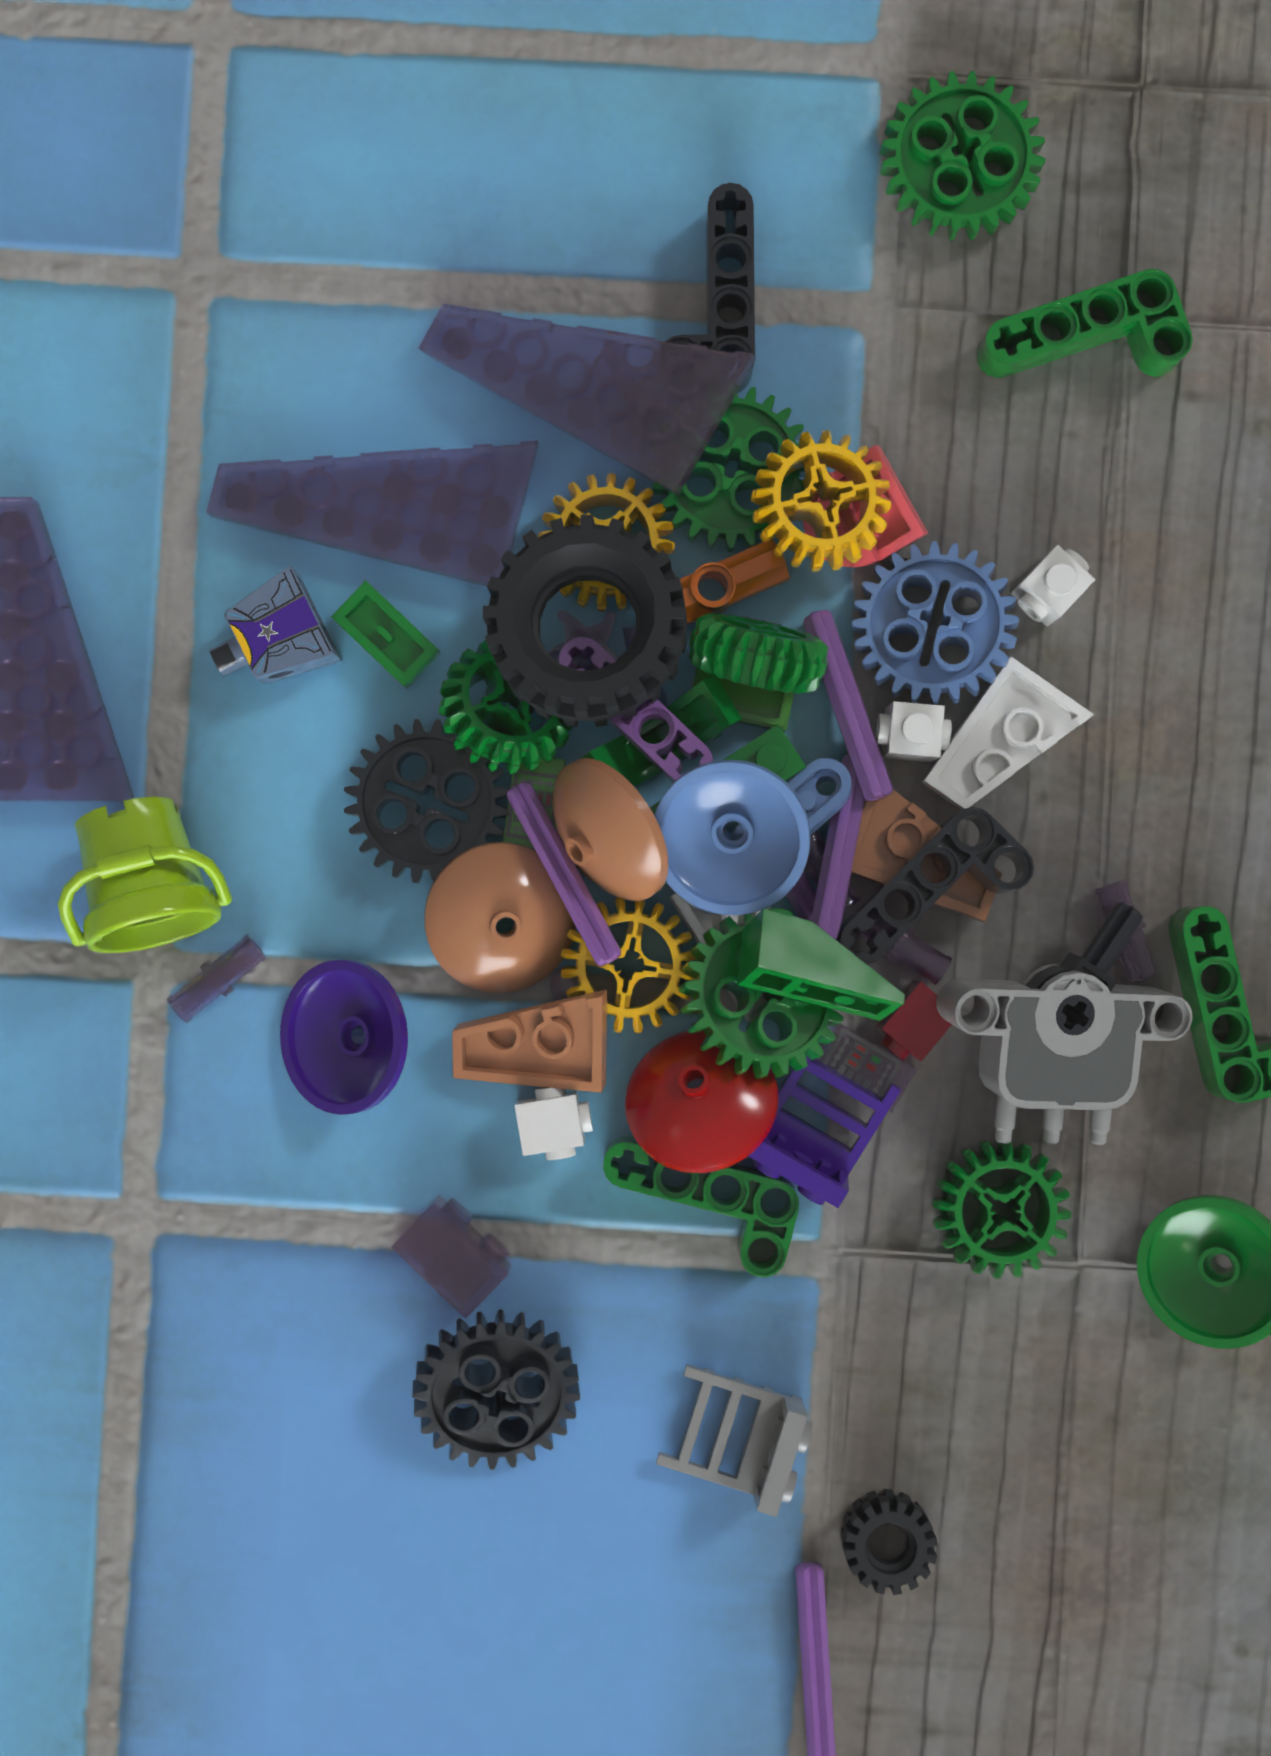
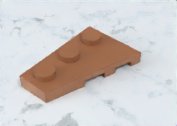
M607 989L457 1024L452 1031L453 1078L602 1093L606 1086Z

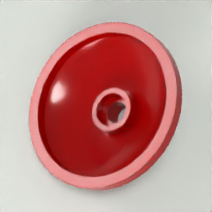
M688 1030L680 1032L654 1046L634 1069L625 1095L627 1122L638 1145L656 1162L673 1170L687 1173L714 1172L730 1167L745 1159L767 1137L774 1124L779 1104L778 1085L771 1067L767 1076L756 1079L752 1064L746 1072L740 1075L735 1074L734 1058L720 1066L717 1065L716 1059L720 1049L713 1046L705 1051L700 1050L702 1042L707 1037L704 1031L690 1034ZM692 1080H704L698 1088L691 1089L687 1087Z

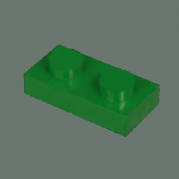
M366 580L331 616L338 625L406 689L441 653Z

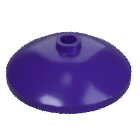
M331 960L311 968L297 981L285 1003L280 1024L282 1058L292 1083L298 1092L316 1108L338 1115L355 1114L369 1110L390 1094L404 1068L408 1049V1029L405 1013L397 993L388 980L376 969L355 960Z

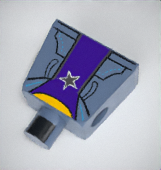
M292 566L278 573L227 610L224 616L234 637L209 649L211 657L222 676H226L248 665L254 677L263 684L341 661L301 576Z

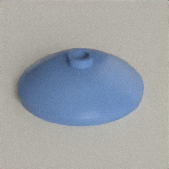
M718 760L689 770L668 788L654 815L662 831L668 853V875L666 882L681 898L708 912L722 915H743L765 909L782 899L795 886L807 863L811 836L809 820L801 800L790 785L780 776L755 763L742 760ZM729 821H737L742 825L744 831L739 835H732L727 832L725 824Z

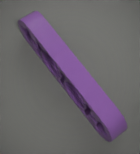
M586 637L574 638L567 642L561 649L558 659L559 664L575 669L576 666L573 662L575 656L579 654L581 657L587 658L593 654L591 661L595 670L617 661L599 643ZM649 700L645 701L635 708L637 715L627 720L624 714L607 719L672 783L682 776L680 774L683 770L680 760L671 752L679 738L682 737L684 741L678 743L679 749L688 759L694 760L700 756V765L713 761L712 753L708 747L659 700L653 704ZM651 719H661L669 726V733L665 740L656 744H650L642 740L640 731L645 722ZM669 753L666 760H663L661 758L662 756Z

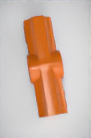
M774 540L762 542L717 563L703 564L694 573L681 578L680 582L683 588L687 616L686 626L696 622L697 618L702 615L723 613L734 604L788 581L790 575L783 555L777 557L773 553L777 546ZM703 580H716L724 587L725 596L716 601L707 600L699 593L698 585Z

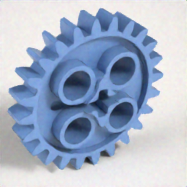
M932 541L929 555L922 556L919 548L913 544L910 549V559L904 561L896 552L891 554L893 568L891 571L880 565L874 567L875 576L879 584L867 581L862 583V591L870 600H855L854 603L855 611L865 617L852 621V631L866 634L854 642L856 652H871L863 659L862 667L864 670L875 667L880 668L875 677V684L877 686L884 684L890 679L894 681L892 697L896 698L907 688L911 690V703H918L922 693L930 695L932 705H938L941 693H948L954 705L959 704L961 688L965 687L975 697L979 694V684L977 681L979 677L991 684L995 682L996 674L991 664L999 667H1006L1008 665L1009 657L1000 648H1015L1017 638L1004 631L1018 627L1019 617L1005 614L1015 607L1016 597H1000V594L1007 588L1008 580L1007 578H1000L991 581L990 578L995 568L993 562L984 565L980 569L976 567L978 551L973 550L963 560L958 558L959 548L957 543H953L947 555L940 554L937 541ZM947 582L950 588L943 607L942 625L937 629L930 663L924 667L919 662L927 640V623H930L932 620L940 585ZM914 585L922 586L929 591L930 597L925 602L913 604L903 597V593L908 587ZM970 597L975 599L980 609L972 615H961L953 609L952 604L958 598ZM908 633L913 635L918 643L911 651L899 652L894 650L889 642L896 634ZM954 644L961 646L966 651L967 658L961 663L949 664L943 661L939 652L943 647Z

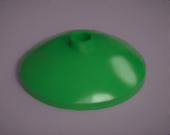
M1218 1195L1188 1197L1171 1204L1161 1211L1145 1230L1137 1254V1274L1140 1287L1147 1303L1157 1317L1183 1338L1196 1344L1218 1349L1250 1346L1271 1335V1220L1244 1202ZM1222 1254L1227 1256L1232 1266L1229 1268L1219 1266L1215 1260V1255Z

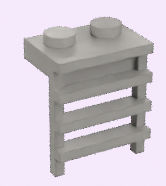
M686 1364L683 1376L701 1381L678 1457L659 1452L656 1464L752 1494L758 1512L777 1517L781 1502L789 1503L794 1493L797 1472L792 1471L797 1451L805 1453L811 1438L813 1423L807 1421L808 1415L802 1398L793 1395L789 1397L774 1392L773 1389L765 1386L761 1388L745 1383L743 1379L737 1377L732 1379L717 1374L714 1370L708 1368L704 1370ZM712 1386L729 1390V1395L707 1465L703 1466L689 1460ZM745 1395L758 1399V1403L736 1474L731 1475L719 1471V1466L741 1396Z

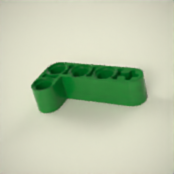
M1147 269L998 320L987 331L978 346L976 356L977 363L985 374L994 378H1003L1126 336L1134 362L1139 370L1146 375L1157 377L1169 373L1187 355L1191 349L1193 338L1172 278L1162 270ZM1136 292L1148 293L1155 301V308L1142 305L1137 298ZM1089 308L1102 310L1108 317V324H1099L1092 320L1089 315ZM1050 324L1055 326L1061 333L1062 340L1053 341L1045 337L1040 325ZM1158 338L1166 341L1171 347L1172 355L1166 356L1158 352L1154 346L1153 339ZM999 342L1002 348L1015 346V348L1008 356L1005 349L996 350L995 345Z
M1211 906L1184 907L1177 910L1171 917L1168 925L1169 938L1183 999L1188 1002L1192 1010L1190 1029L1205 1088L1212 1095L1235 1103H1247L1271 1097V1043L1256 1045L1227 919L1223 913ZM1198 922H1204L1205 931L1198 933V936H1192L1191 927L1198 925ZM1205 949H1212V956H1195V952H1206ZM1212 965L1218 973V982L1212 991L1207 992L1201 984V974L1207 966ZM1224 1015L1229 1022L1230 1030L1228 1035L1218 1042L1212 1033V1026L1219 1016ZM1236 1065L1240 1070L1241 1080L1235 1089L1229 1091L1224 1084V1075L1231 1066Z
M622 1136L614 1139L608 1145L604 1153L603 1170L606 1178L613 1185L743 1219L737 1249L745 1269L757 1277H769L782 1269L787 1258L799 1211L797 1193L786 1178L780 1176L778 1179L765 1175L758 1169L734 1164L714 1172L690 1173L686 1183L679 1187H671L665 1184L661 1178V1173L665 1166L656 1161L653 1165L652 1182L644 1180L646 1177V1169L631 1166L628 1174L619 1172V1163L613 1161L612 1158L622 1157L625 1150L634 1152L635 1162L649 1166V1156L638 1145L634 1137ZM722 1175H730L739 1182L737 1193L732 1198L726 1200L716 1198L711 1193L713 1181ZM772 1188H780L786 1191L788 1195L785 1207L777 1212H768L761 1207L763 1194ZM767 1238L775 1243V1251L769 1259L756 1261L749 1257L748 1248L756 1239Z

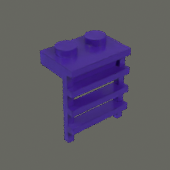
M806 1057L807 1067L797 1072L792 1069L788 1077L786 1076L781 1084L778 1111L774 1124L765 1140L749 1157L754 1159L753 1165L765 1175L775 1179L783 1176L797 1184L798 1191L808 1200L819 1205H823L826 1201L839 1208L849 1192V1173L899 1095L901 1088L891 1083L882 1098L822 1062ZM806 1070L874 1109L875 1111L868 1122L862 1121L797 1083L803 1072ZM789 1095L859 1135L853 1146L850 1148L783 1109L782 1107Z

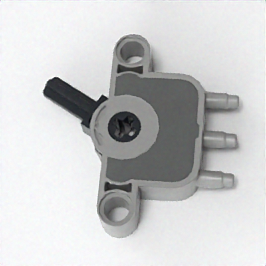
M1123 902L1116 903L1081 957L1069 952L1061 964L1055 963L1041 966L1030 973L1022 984L1011 980L955 979L944 984L938 992L936 1004L941 1017L968 1034L981 1035L978 1063L979 1077L984 1086L997 1095L994 1120L996 1128L995 1139L997 1142L1009 1143L1012 1140L1017 1107L1044 1109L1042 1128L1044 1129L1043 1141L1048 1144H1057L1059 1142L1060 1131L1063 1129L1065 1109L1091 1110L1089 1123L1091 1130L1090 1141L1096 1145H1104L1107 1142V1132L1110 1130L1112 1109L1119 1108L1127 1103L1135 1093L1139 1078L1143 1040H1177L1189 1030L1192 1023V1010L1188 1002L1183 998L1153 986L1116 984L1117 981L1107 975L1142 922L1143 916L1132 906ZM974 996L973 1009L969 1014L961 1017L962 1004L966 999ZM1163 1005L1162 1015L1155 1021L1156 1011ZM1063 1007H1067L1066 1012L1062 1013Z

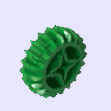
M721 613L702 615L697 618L695 630H692L689 641L691 648L688 658L696 668L702 669L704 673L714 674L717 678H724L734 683L764 688L769 691L776 690L784 693L794 692L798 694L815 691L819 687L822 676L825 675L828 660H826L828 646L819 637L798 631L795 628L782 626V624L757 620L747 616L741 617Z
M486 640L479 644L476 652L467 648L462 653L459 662H454L450 665L447 672L448 679L442 682L439 691L440 696L444 699L440 701L438 711L439 715L448 717L443 725L444 734H458L453 744L455 751L466 747L472 749L469 757L471 764L479 761L482 756L489 759L488 768L490 772L495 771L500 762L506 764L510 775L518 771L521 762L531 772L537 768L540 759L546 762L551 761L557 753L556 748L560 749L565 746L569 739L568 731H571L573 726L565 725L562 718L550 715L548 719L545 718V725L532 733L529 726L532 720L530 714H533L535 708L526 701L522 703L515 696L507 681L503 679ZM484 680L487 685L486 696L482 697L479 704L472 706L469 689L476 683ZM501 702L507 703V706H503ZM509 705H512L515 709H509Z
M983 1140L980 1141L979 1145L981 1157L977 1158L966 1147L961 1150V1155L967 1163L964 1167L961 1168L953 1161L947 1162L946 1168L955 1175L952 1182L944 1178H937L935 1185L948 1193L947 1197L932 1198L931 1205L935 1209L947 1211V1213L933 1219V1225L938 1230L950 1229L942 1236L940 1242L946 1249L958 1245L953 1258L959 1264L967 1262L972 1257L970 1268L978 1275L989 1264L990 1274L995 1279L1002 1278L1005 1265L1008 1264L1011 1274L1018 1278L1023 1275L1022 1262L1025 1260L1034 1270L1042 1267L1041 1261L1036 1255L1041 1250L1051 1257L1056 1255L1057 1250L1048 1243L1052 1235L1058 1239L1067 1238V1232L1057 1226L1056 1223L1057 1220L1070 1219L1072 1213L1067 1208L1057 1206V1203L1066 1201L1070 1197V1193L1065 1188H1053L1061 1180V1172L1057 1169L1045 1171L1049 1158L1042 1153L1031 1159V1146L1021 1143L1013 1154L1011 1141L1009 1143H999L997 1154H995L991 1143ZM1009 1168L1021 1171L1014 1180L1008 1178L1006 1182L997 1187H989L978 1179L985 1173L996 1169ZM1033 1184L1039 1200L1038 1215L1034 1225L1028 1221L1024 1213L1025 1203L1031 1196L1028 1190ZM967 1191L973 1194L979 1205L978 1213L972 1221L974 1227L969 1233L965 1229L962 1217L963 1202ZM987 1193L996 1201L999 1199L1001 1202L1006 1203L1011 1208L1009 1213L1018 1222L1015 1224L1006 1216L1002 1217L996 1214L991 1209L993 1204L984 1197V1194ZM1007 1230L1015 1231L1023 1237L1020 1241L1006 1247L994 1248L982 1245L987 1238L993 1240L998 1234Z

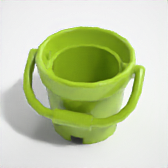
M153 796L124 800V810L117 811L108 816L107 808L103 806L81 816L74 823L80 846L83 870L78 871L63 886L57 903L61 922L73 945H87L89 950L99 953H123L169 944L210 928L221 919V907L232 902V895L226 880L215 862L206 855L191 848L177 804L174 805L173 799ZM199 867L209 876L215 889L204 884ZM85 884L89 913L83 918L84 925L82 927L84 932H81L74 918L71 904L75 893Z

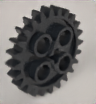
M414 719L412 734L406 735L403 729L398 724H395V740L392 742H388L380 734L375 736L380 748L376 754L362 748L360 753L368 762V765L365 769L350 767L349 771L360 779L359 786L344 787V792L357 798V804L344 808V813L351 816H359L360 822L349 829L350 834H366L368 837L361 844L359 850L362 853L370 852L374 849L379 851L373 865L380 868L389 860L394 861L392 868L393 877L399 878L406 867L411 868L412 882L419 884L424 871L430 872L434 882L441 870L456 856L470 848L487 844L488 842L485 839L488 834L503 836L504 831L493 822L494 818H503L509 815V810L496 805V800L505 798L509 789L494 787L493 784L504 775L503 768H497L495 771L490 772L486 767L489 759L482 756L479 761L471 764L469 757L472 749L469 747L455 751L453 744L458 734L444 735L441 720L436 719L431 732H425L420 720ZM415 755L426 759L428 768L427 773L422 779L410 782L402 778L400 769L405 759ZM460 775L468 776L475 784L473 795L463 802L453 801L447 795L448 783L452 778ZM392 781L420 795H426L430 789L435 790L434 797L437 801L469 814L470 818L467 822H461L432 808H429L425 815L419 814L421 807L414 800L386 790L385 785L387 782ZM390 802H401L407 808V819L399 828H385L381 822V811ZM440 821L448 822L453 826L455 832L452 843L443 849L431 847L427 840V833L431 825Z
M501 1309L498 1310L494 1322L487 1323L481 1311L476 1314L475 1326L469 1327L461 1318L457 1319L456 1335L441 1329L439 1331V1347L427 1344L425 1346V1361H417L416 1380H413L412 1398H415L414 1416L421 1417L422 1434L433 1432V1447L438 1449L449 1443V1459L451 1460L456 1459L463 1452L468 1453L469 1467H474L480 1457H487L490 1470L495 1469L499 1457H505L511 1468L516 1467V1454L522 1452L531 1461L536 1460L535 1446L537 1444L552 1450V1433L563 1436L567 1434L566 1419L576 1418L575 1401L580 1400L577 1364H572L571 1348L569 1346L561 1347L560 1334L556 1331L545 1336L544 1321L541 1319L530 1328L525 1327L523 1312L516 1316L513 1323L506 1322L504 1311ZM485 1359L489 1361L482 1365L471 1363L473 1360ZM526 1372L538 1373L532 1377L520 1376L521 1374ZM466 1403L471 1404L472 1406L467 1408H459L456 1405ZM510 1416H519V1417H520L519 1419H515V1420H507V1419H505L506 1417H510Z

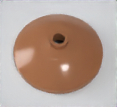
M582 758L563 767L554 783L552 809L557 832L576 868L599 888L613 896L630 901H642L653 896L663 887L667 879L668 853L660 826L644 798L622 774L601 761Z
M493 842L478 845L452 859L434 880L424 909V926L427 941L441 967L458 982L472 989L489 993L519 991L546 978L564 959L561 957L562 950L569 949L573 940L567 936L569 930H576V925L536 850L510 842ZM509 917L513 919L514 926L509 932L500 933L496 930V924L501 918Z

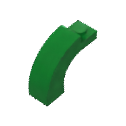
M716 675L702 680L666 707L706 746L742 719ZM651 719L642 726L640 737L650 744L660 743L667 737L669 726L661 719ZM623 735L589 751L580 758L595 759L609 765L622 774L636 789L663 774ZM682 737L679 738L671 751L680 762L687 759L678 746V743L684 741ZM669 753L662 756L661 758L663 760H666Z

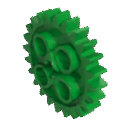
M950 71L945 87H941L934 77H930L926 86V95L921 90L913 87L908 98L909 105L899 102L894 112L896 120H888L884 134L889 139L883 140L879 154L888 159L883 161L880 175L893 176V178L888 182L885 192L887 195L902 194L896 207L897 212L905 211L910 207L915 210L911 221L913 227L924 218L929 220L930 236H933L942 225L947 226L949 241L954 240L959 228H965L967 236L971 241L975 239L981 224L990 235H993L999 226V218L1010 225L1017 214L1015 208L1025 210L1031 199L1028 192H1035L1041 181L1035 173L1041 171L1046 158L1036 155V153L1040 152L1044 145L1045 137L1030 136L1035 131L1040 120L1038 117L1023 119L1022 115L1029 102L1026 99L1013 105L1009 101L1013 93V86H1008L1000 94L995 92V76H991L984 86L977 85L975 71H970L965 84H959L954 71ZM943 117L949 118L952 124V129L947 123V121L943 119ZM969 117L977 118L982 121L985 129H972L965 123L964 119ZM922 137L932 138L939 144L940 148L935 150L925 149L920 145L918 139ZM955 149H956V151H957V153H958L957 156H955V155L953 154L954 151H955ZM990 162L997 163L1002 166L1006 175H992L987 171L984 164ZM943 182L952 183L959 189L960 194L956 196L946 195L939 189L938 184ZM972 183L976 190L982 194L981 196L975 195L972 189Z
M730 384L727 398L720 399L717 391L712 386L709 387L707 403L703 404L698 397L692 394L689 396V413L676 406L673 408L672 416L677 426L667 423L660 425V434L668 442H653L652 453L664 459L650 463L649 473L663 477L652 484L653 494H667V497L661 503L666 508V512L672 510L677 512L672 521L674 530L686 523L691 526L688 541H694L702 532L707 535V549L709 550L714 547L718 538L725 539L728 552H733L736 539L740 538L743 539L746 547L749 549L755 545V534H761L770 525L769 523H754L752 516L757 509L746 510L740 507L736 502L735 496L745 489L755 490L763 488L755 481V475L758 470L768 469L765 461H759L750 454L749 447L753 443L766 442L774 448L775 453L782 455L781 444L786 439L793 441L799 447V443H796V440L803 433L804 426L803 424L791 427L786 425L792 411L789 407L777 414L772 411L775 396L770 395L762 404L756 402L755 387H751L745 399L738 398L735 384ZM710 428L718 429L726 435L727 442L717 448L709 447L701 441V433ZM691 454L698 455L700 459L706 462H690L688 456ZM729 460L738 462V471H736L734 478L724 475L725 467ZM804 467L792 472L783 480L781 502L789 501L793 494L804 491L803 480L799 479L806 475ZM703 476L713 483L714 490L709 495L703 497L695 496L687 489V482L693 477Z
M751 913L739 915L738 922L736 923L728 916L719 923L720 931L711 927L703 934L706 944L698 942L691 948L690 952L698 961H689L682 967V971L694 979L681 985L679 992L692 996L693 1001L680 1010L684 1014H696L698 1020L689 1027L688 1032L690 1034L704 1031L707 1037L702 1042L700 1050L705 1051L713 1046L720 1049L716 1059V1064L719 1066L734 1058V1070L737 1075L746 1072L751 1064L756 1079L767 1076L770 1067L776 1078L788 1074L789 1065L797 1072L807 1067L806 1057L815 1060L824 1054L819 1043L828 1044L836 1039L835 1034L827 1026H835L843 1022L844 1017L831 1008L765 992L764 998L767 1002L753 1011L747 1023L746 1031H740L739 1024L758 1001L762 991L737 985L743 927L754 917ZM721 989H726L735 995L738 1006L736 1012L729 1011L722 1005L720 1001ZM764 1018L771 1019L777 1024L780 1034L778 1041L771 1040L763 1030Z

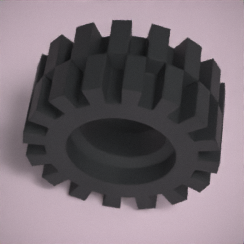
M884 1489V1496H877L875 1490L867 1493L869 1500L862 1503L858 1498L852 1503L854 1512L851 1514L847 1511L843 1518L845 1528H841L840 1537L849 1569L853 1575L858 1576L859 1582L866 1588H868L869 1584H872L876 1593L884 1594L885 1588H891L893 1595L902 1594L901 1586L908 1584L912 1591L918 1587L916 1578L919 1575L925 1580L930 1575L929 1562L932 1564L936 1562L937 1554L934 1547L938 1545L933 1527L923 1508L917 1501L913 1503L909 1495L901 1492L900 1497L895 1496L892 1489ZM887 1523L896 1524L907 1533V1546L904 1552L894 1559H881L874 1555L869 1548L870 1536L880 1525Z

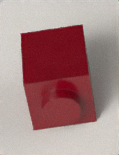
M913 980L903 992L905 994L904 1005L879 1021L876 1027L885 1034L880 1043L895 1056L904 1061L908 1055H911L914 1059L922 1062L952 1024L943 1019L937 1010L936 999L938 995L923 982Z

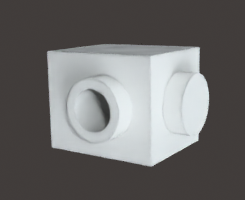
M1057 545L1030 571L1011 594L1018 599L1020 608L1029 617L1049 626L1059 619L1096 579L1087 572L1089 565L1078 553L1071 549L1064 551Z
M893 701L885 708V714H878L875 738L878 744H882V757L885 759L930 763L940 758L941 750H948L952 730L951 720L944 719L945 706Z
M540 1087L534 1089L536 1097L517 1100L514 1106L523 1156L545 1153L546 1160H558L575 1156V1147L584 1146L585 1144L584 1133L593 1131L589 1102H579L577 1090L566 1092L565 1089Z

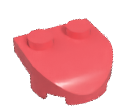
M879 445L869 448L863 461L866 465L873 461H881L882 468L873 478L874 480L884 479L889 481V489L880 495V497L886 498L892 503L888 513L880 515L888 524L882 533H873L877 544L872 550L861 548L862 557L858 562L852 563L843 555V566L866 567L881 563L890 558L892 553H898L929 534ZM837 470L828 472L834 480L840 482L849 481ZM815 493L811 500L812 503L820 502L823 510H827L831 503L830 500L822 501L818 493ZM859 501L852 502L847 509L838 512L840 520L836 527L838 537L847 534L857 526L860 515ZM803 521L805 534L816 537L813 527Z

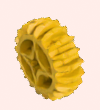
M829 430L821 433L818 444H815L812 435L808 431L801 434L799 447L793 441L786 439L780 447L782 455L770 452L765 460L768 469H760L756 474L755 481L763 488L753 490L751 502L764 507L754 511L752 516L753 522L770 524L762 531L760 538L763 542L770 541L775 537L778 538L779 542L773 551L777 557L782 556L787 548L795 553L791 559L793 567L798 568L805 557L810 558V567L813 572L820 571L824 558H827L829 566L833 571L839 570L843 566V555L850 562L856 563L862 557L861 548L872 550L877 544L873 533H882L887 527L888 523L880 515L888 513L892 503L888 499L880 497V495L887 492L890 484L888 480H874L873 478L882 468L881 461H873L866 465L863 460L869 451L867 446L859 447L856 453L847 449L851 443L849 435H844L838 445L832 444V435ZM804 467L806 474L802 481L804 491L793 494L789 501L781 502L783 480L792 472ZM826 467L837 470L849 481L840 482L834 480L829 475ZM815 493L819 494L822 501L830 500L831 503L827 510H823L820 502H811ZM859 501L860 515L857 526L847 534L838 537L836 529L840 523L838 512L847 509L852 502ZM804 521L809 523L813 527L816 537L803 533L791 522Z
M614 473L607 474V487H597L595 475H588V490L582 492L575 482H571L568 485V491L573 500L569 502L559 495L553 498V505L561 515L545 512L542 517L543 523L552 528L550 521L562 518L564 527H568L572 524L580 525L581 515H585L584 512L599 506L619 507L624 509V511L619 510L612 518L623 521L625 531L630 533L631 526L638 519L650 537L652 547L658 553H661L663 550L667 555L674 553L675 543L670 540L660 539L673 532V523L671 521L656 522L666 513V508H664L662 503H657L647 508L646 506L653 497V491L650 488H646L636 497L633 495L636 480L631 477L625 481L623 489L616 488V475ZM593 516L595 524L609 526L612 519L602 520ZM553 530L539 532L538 537L547 534ZM578 581L560 589L561 595L566 598L576 588H579L580 592L577 603L582 608L588 604L590 596L594 595L597 596V610L599 612L606 611V597H616L618 610L626 609L625 596L616 587L600 581Z
M616 897L615 905L618 913L609 915L606 905L600 902L596 905L608 927L616 923L629 921L626 940L620 948L621 955L618 958H624L626 950L630 948L631 938L634 937L636 938L634 951L640 954L636 960L643 958L644 965L656 967V970L643 969L642 971H634L632 979H629L627 990L623 991L624 978L619 975L621 970L616 971L612 963L598 966L580 933L575 930H569L568 938L580 943L578 951L572 949L562 950L561 957L576 959V968L561 970V977L569 979L577 976L579 985L569 988L566 994L571 998L582 992L584 994L597 992L590 982L587 965L604 968L614 974L617 980L615 1004L607 1001V1014L616 1016L613 1031L621 1033L624 1026V1018H633L634 1032L641 1033L643 1031L641 1017L648 1014L652 1024L656 1028L660 1027L662 1020L657 1012L659 1008L664 1006L672 1016H676L679 1013L677 1006L670 1001L674 993L685 1000L690 998V995L679 992L680 986L678 985L681 978L690 981L694 979L682 971V961H693L696 958L690 951L681 953L679 945L688 942L692 936L689 931H686L674 937L670 930L680 922V918L677 915L670 917L665 925L658 920L664 910V905L661 903H657L653 907L650 916L642 913L645 900L635 901V912L625 911V900ZM644 924L657 931L665 940L670 950L672 964L648 959L643 954L641 939ZM644 977L669 979L662 992L653 1000L639 1006L630 1007L632 990L640 979Z

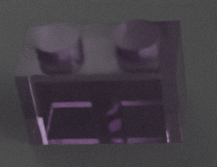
M439 1195L399 1236L391 1248L466 1319L509 1274L512 1264L506 1258L510 1253L495 1236L488 1233L483 1237L469 1224L473 1217L461 1203L454 1198L447 1202Z

